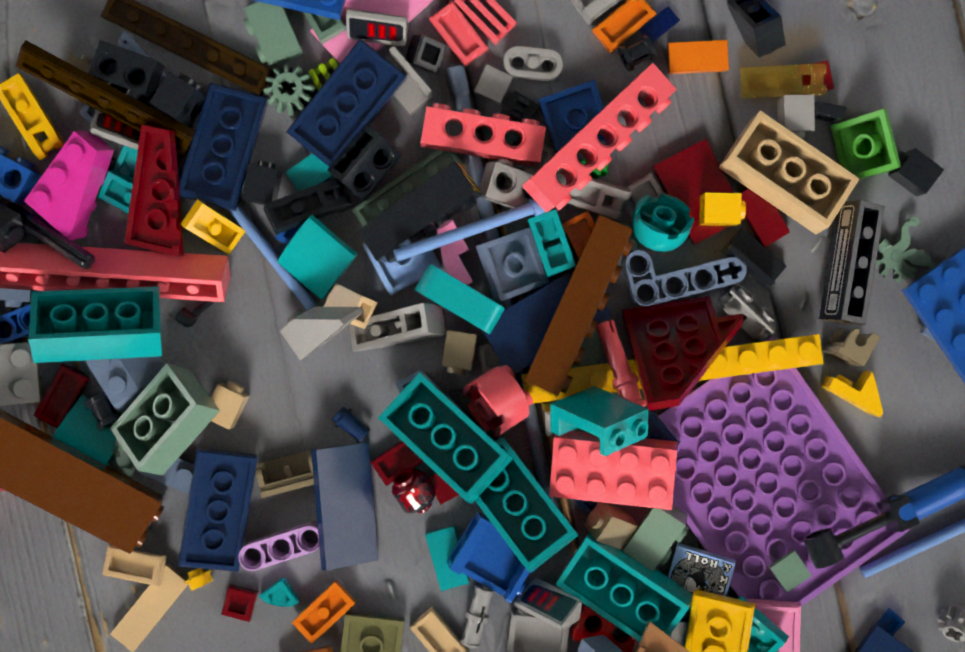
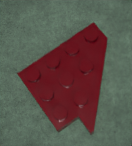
M710 296L622 310L623 322L648 411L679 406L743 325V314L717 318Z

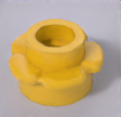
M197 568L187 573L189 579L184 583H188L191 591L214 581L210 573L212 569Z

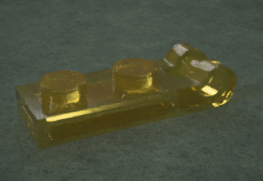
M826 64L741 67V99L773 98L784 95H827L826 85H823ZM802 75H811V85L802 86Z

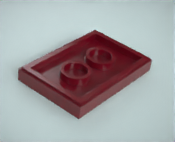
M706 139L652 167L665 193L680 199L690 208L689 215L691 218L694 217V223L688 237L693 245L729 227L699 225L700 195L705 192L734 193L724 172L718 168L720 164Z

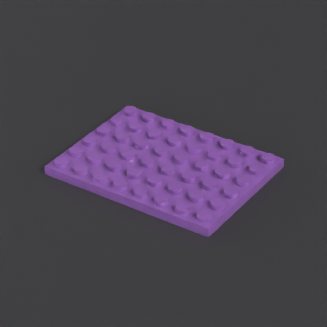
M770 335L769 337H767V338H766L765 340H763V341L776 340V339L774 338L773 335ZM796 368L706 380L693 389L679 406L666 408L657 415L681 441L677 449L673 505L688 515L686 524L705 551L736 560L730 586L738 598L742 596L746 599L801 602L802 607L910 531L909 529L903 532L889 531L884 526L842 546L844 559L825 568H815L803 540L805 536L825 528H832L834 534L838 535L880 515L876 502L887 497ZM793 549L812 576L787 593L768 566Z

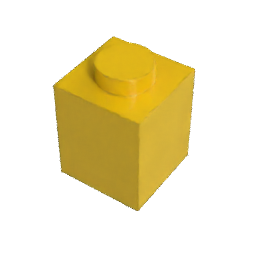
M705 192L700 195L699 225L736 226L741 224V219H744L746 214V203L741 201L742 193Z

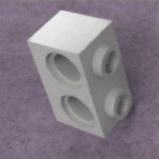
M498 158L497 162H487L479 186V190L482 193V196L479 198L511 209L528 203V200L533 198L531 196L529 198L524 196L522 185L537 170L525 168L522 171L514 168V162ZM499 173L505 178V185L502 189L496 184V177Z

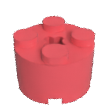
M507 365L490 369L463 388L464 397L469 395L471 401L467 407L472 417L485 432L489 430L494 431L495 433L492 435L494 437L500 436L527 418L529 406L533 404L530 393L520 387L515 380L514 372Z

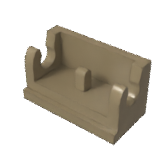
M840 328L833 333L827 346L823 345L822 352L846 365L865 366L880 336L875 333L859 334L860 329L856 328L848 334L845 342H839V338L844 331L843 328Z
M312 449L258 463V468H255L261 498L314 485Z

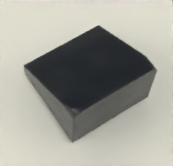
M422 34L413 35L405 60L413 67L438 74L447 45Z

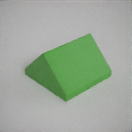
M886 108L830 126L839 165L858 178L863 179L887 173L901 167Z

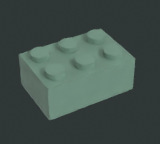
M166 363L110 429L138 471L164 475L219 413L220 409L191 370Z

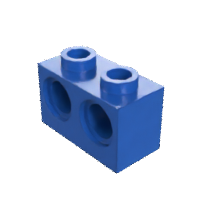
M0 146V195L14 203L26 205L24 200L39 181L42 174L33 170L35 164L20 156L14 160L7 156L9 150ZM20 172L21 181L18 185L14 186L12 182L15 173Z

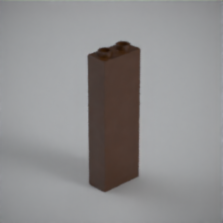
M0 409V488L131 554L135 546L141 547L148 535L146 528L151 521L156 522L163 512L164 506L161 505V494Z

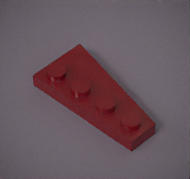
M141 125L124 244L174 256H184L182 225H180L182 221L175 131L150 125Z

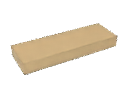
M168 563L164 568L161 585H149L110 635L131 652H134L187 588L188 583L185 584L184 582L188 579Z

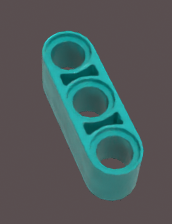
M429 264L414 289L488 334H491L505 310L498 303L432 264Z

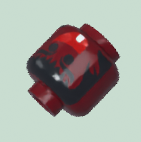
M406 469L394 478L392 495L406 513H424L432 506L436 490L423 471Z

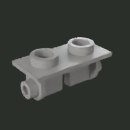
M732 284L730 289L731 295L726 292L719 298L720 307L729 316L744 314L747 317L743 320L741 327L754 340L763 341L769 335L766 331L767 329L772 334L775 332L776 323L774 321L776 319L767 308H760L753 301V295L745 287L739 288L736 284Z

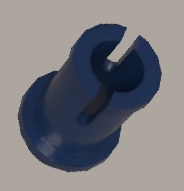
M343 406L332 418V421L336 423L334 426L336 428L340 426L359 443L370 431V428L351 413L352 409L349 408L347 410Z

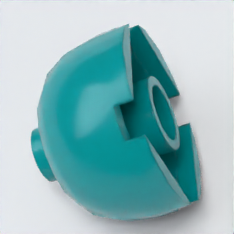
M651 194L645 195L638 200L632 216L634 236L642 245L654 251L667 252L676 249L685 242L694 223V217L691 218L689 215L690 208L680 199L668 194H660L659 198H650Z

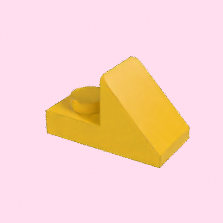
M198 199L180 224L230 255L245 233L240 226Z
M864 370L853 388L854 382L839 374L836 378L825 377L821 384L822 388L872 416H882L883 409L872 371Z

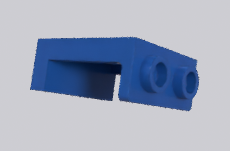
M476 511L446 561L450 570L459 575L462 572L502 595L509 603H512L515 597L518 598L522 594L526 586L525 580L530 573L488 517Z

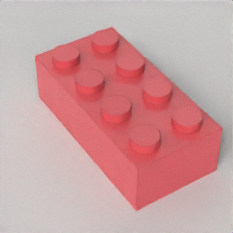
M569 431L560 436L555 434L549 497L672 510L678 441L644 438L608 456L600 454L599 437L591 433Z

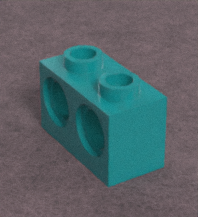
M555 209L527 219L547 278L576 268L557 210Z

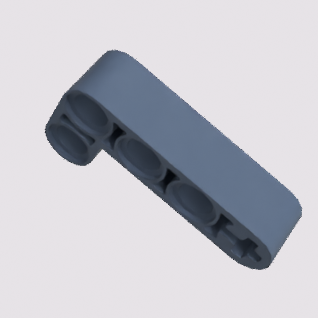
M635 250L629 253L628 256H625L622 261V269L629 297L638 306H650L741 282L747 273L746 265L736 257H729L658 276L655 275L650 255L645 251ZM633 256H638L643 260L644 268L641 272H634L630 268L629 262ZM729 266L736 268V273H733L732 276H717L716 271L727 269ZM699 270L706 272L708 275V282L703 287L699 286L695 281V275ZM671 277L676 278L680 284L679 291L676 294L670 293L666 288V282ZM640 285H646L651 290V297L646 302L641 301L637 296V290Z

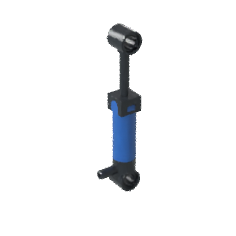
M965 465L901 495L893 494L876 502L880 515L838 535L834 534L832 528H825L805 536L803 540L815 568H825L844 559L842 546L886 526L889 531L903 532L920 524V519L964 499Z

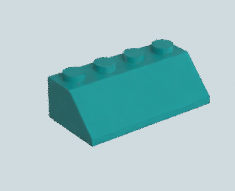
M588 532L555 584L567 593L579 598L583 604L639 642L648 620L670 636L690 608L693 597L691 592L657 569L651 571L625 554L623 550L596 541L590 532Z

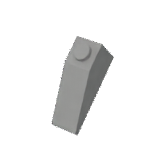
M420 303L371 316L365 329L349 324L352 350L354 352L420 342L446 335L442 306L429 303Z
M313 307L304 313L299 309L286 318L288 324L280 332L297 357L302 360L321 348L364 311L361 307Z

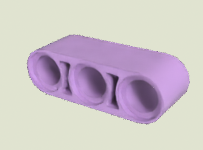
M307 522L249 541L239 552V563L244 569L255 571L315 552L319 549V540L313 544L307 542L304 538V532L306 530H313L318 535L317 522ZM278 539H284L289 543L290 550L288 552H281L277 549L276 541ZM249 548H255L261 553L260 561H253L249 558Z

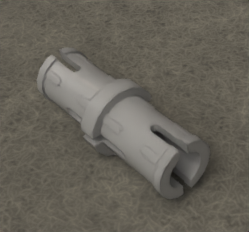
M475 586L471 607L466 611L465 617L467 622L460 643L469 648H479L484 624H487L489 620L487 613L494 591L486 586Z

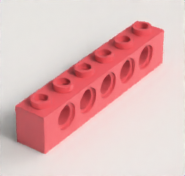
M652 63L532 175L522 187L546 213L554 207L559 211L572 199L569 193L575 187L579 191L593 179L589 174L595 168L599 171L602 170L613 159L610 154L615 149L620 152L633 140L629 135L634 130L640 133L653 121L649 116L655 110L659 114L672 102L669 97L677 89ZM638 97L644 100L645 107L639 103ZM618 115L625 119L626 126L619 122ZM598 134L605 138L606 145L599 142ZM577 153L585 157L586 165L578 161ZM557 172L564 175L566 185L561 184L557 180Z

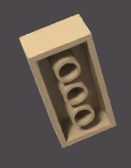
M761 110L749 120L718 167L815 235L829 228L860 179Z

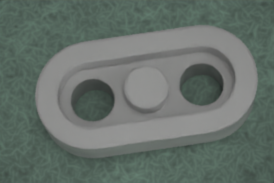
M515 46L505 53L503 66L506 73L514 78L552 81L560 75L563 61L561 56L554 50ZM515 59H521L524 65L521 68H516L512 62ZM549 62L552 64L553 69L545 71L542 68V64Z

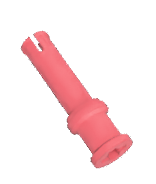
M614 320L598 324L596 330L614 377L612 381L613 389H617L619 397L643 407L647 406L637 384L639 381L638 375L631 371Z

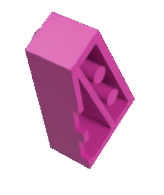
M74 131L24 201L69 240L87 237L89 231L87 225L91 213L96 209L97 202L95 200L100 185L104 183L114 149L99 136L91 134L90 131Z

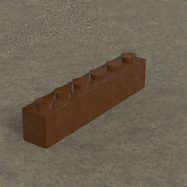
M599 215L525 378V384L556 398L560 392L566 394L573 379L568 373L573 364L579 365L585 349L581 348L585 336L591 338L598 322L593 320L597 309L603 311L610 294L605 292L609 282L615 284L622 270V267L617 265L621 255L628 256L634 240L630 238L633 229Z

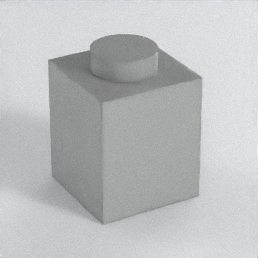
M784 95L777 100V122L801 139H805V135L815 131L814 95Z

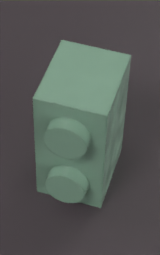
M256 2L244 7L247 18L243 19L250 36L256 35L259 45L255 46V49L262 63L267 62L274 69L305 55L284 7Z
M673 505L672 510L648 508L637 525L639 527L623 549V552L651 571H654L659 563L664 565L672 553L670 547L675 540L680 543L689 529L686 526L688 515Z

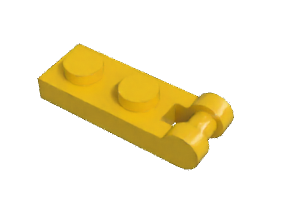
M18 73L0 84V100L34 155L41 161L49 156L48 152L51 150L62 148L66 143L64 138L53 125L24 76ZM45 132L48 138L40 142L37 136Z

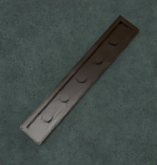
M108 0L101 13L103 19L253 94L262 96L263 89L268 84L265 79L267 76L271 77L274 72L272 68L135 0Z
M27 40L22 44L16 67L138 132L141 131V125H150L175 131L176 152L181 155L185 154L195 134L193 129Z

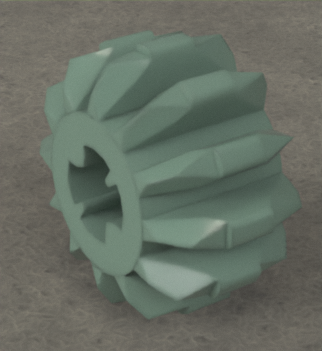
M285 64L284 73H281L277 67L274 68L273 71L277 77L274 79L267 76L265 79L272 85L263 89L266 95L271 96L267 103L270 106L277 105L276 111L279 114H282L287 108L288 114L294 116L295 107H298L302 112L305 108L302 103L304 101L309 103L312 100L307 94L315 92L314 85L308 84L312 79L309 74L302 75L303 69L300 66H297L292 72L291 66ZM287 85H290L295 91L290 96L288 93H283L287 92L284 89Z

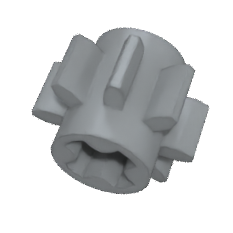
M954 604L949 606L948 611L941 609L938 617L940 622L938 629L942 630L943 635L951 641H965V606Z

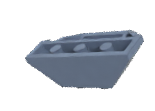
M160 356L85 360L110 402L121 414L126 411L165 366Z

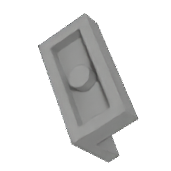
M393 45L389 48L390 54L385 59L408 77L394 94V97L412 116L433 98V93Z

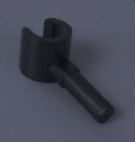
M204 301L192 312L183 307L176 315L175 320L184 327H192L197 321L198 316L214 302Z

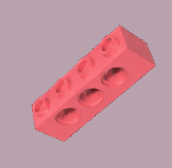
M438 103L433 104V107L426 106L420 147L494 160L502 158L517 164L538 167L541 163L546 127L539 126V121L522 119V123L510 121V116L503 114H493L492 117L480 116L481 112L474 109H463V112L451 111L450 106ZM456 122L461 126L462 132L457 136H451L445 130L446 125ZM480 127H485L490 130L492 137L487 141H481L476 137L475 131ZM510 132L517 133L520 136L521 143L517 146H510L505 141V135Z

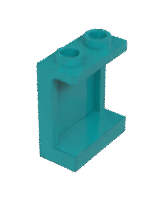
M596 386L551 403V432L560 436L580 428L599 437L600 454L604 456L634 444L648 435V408Z

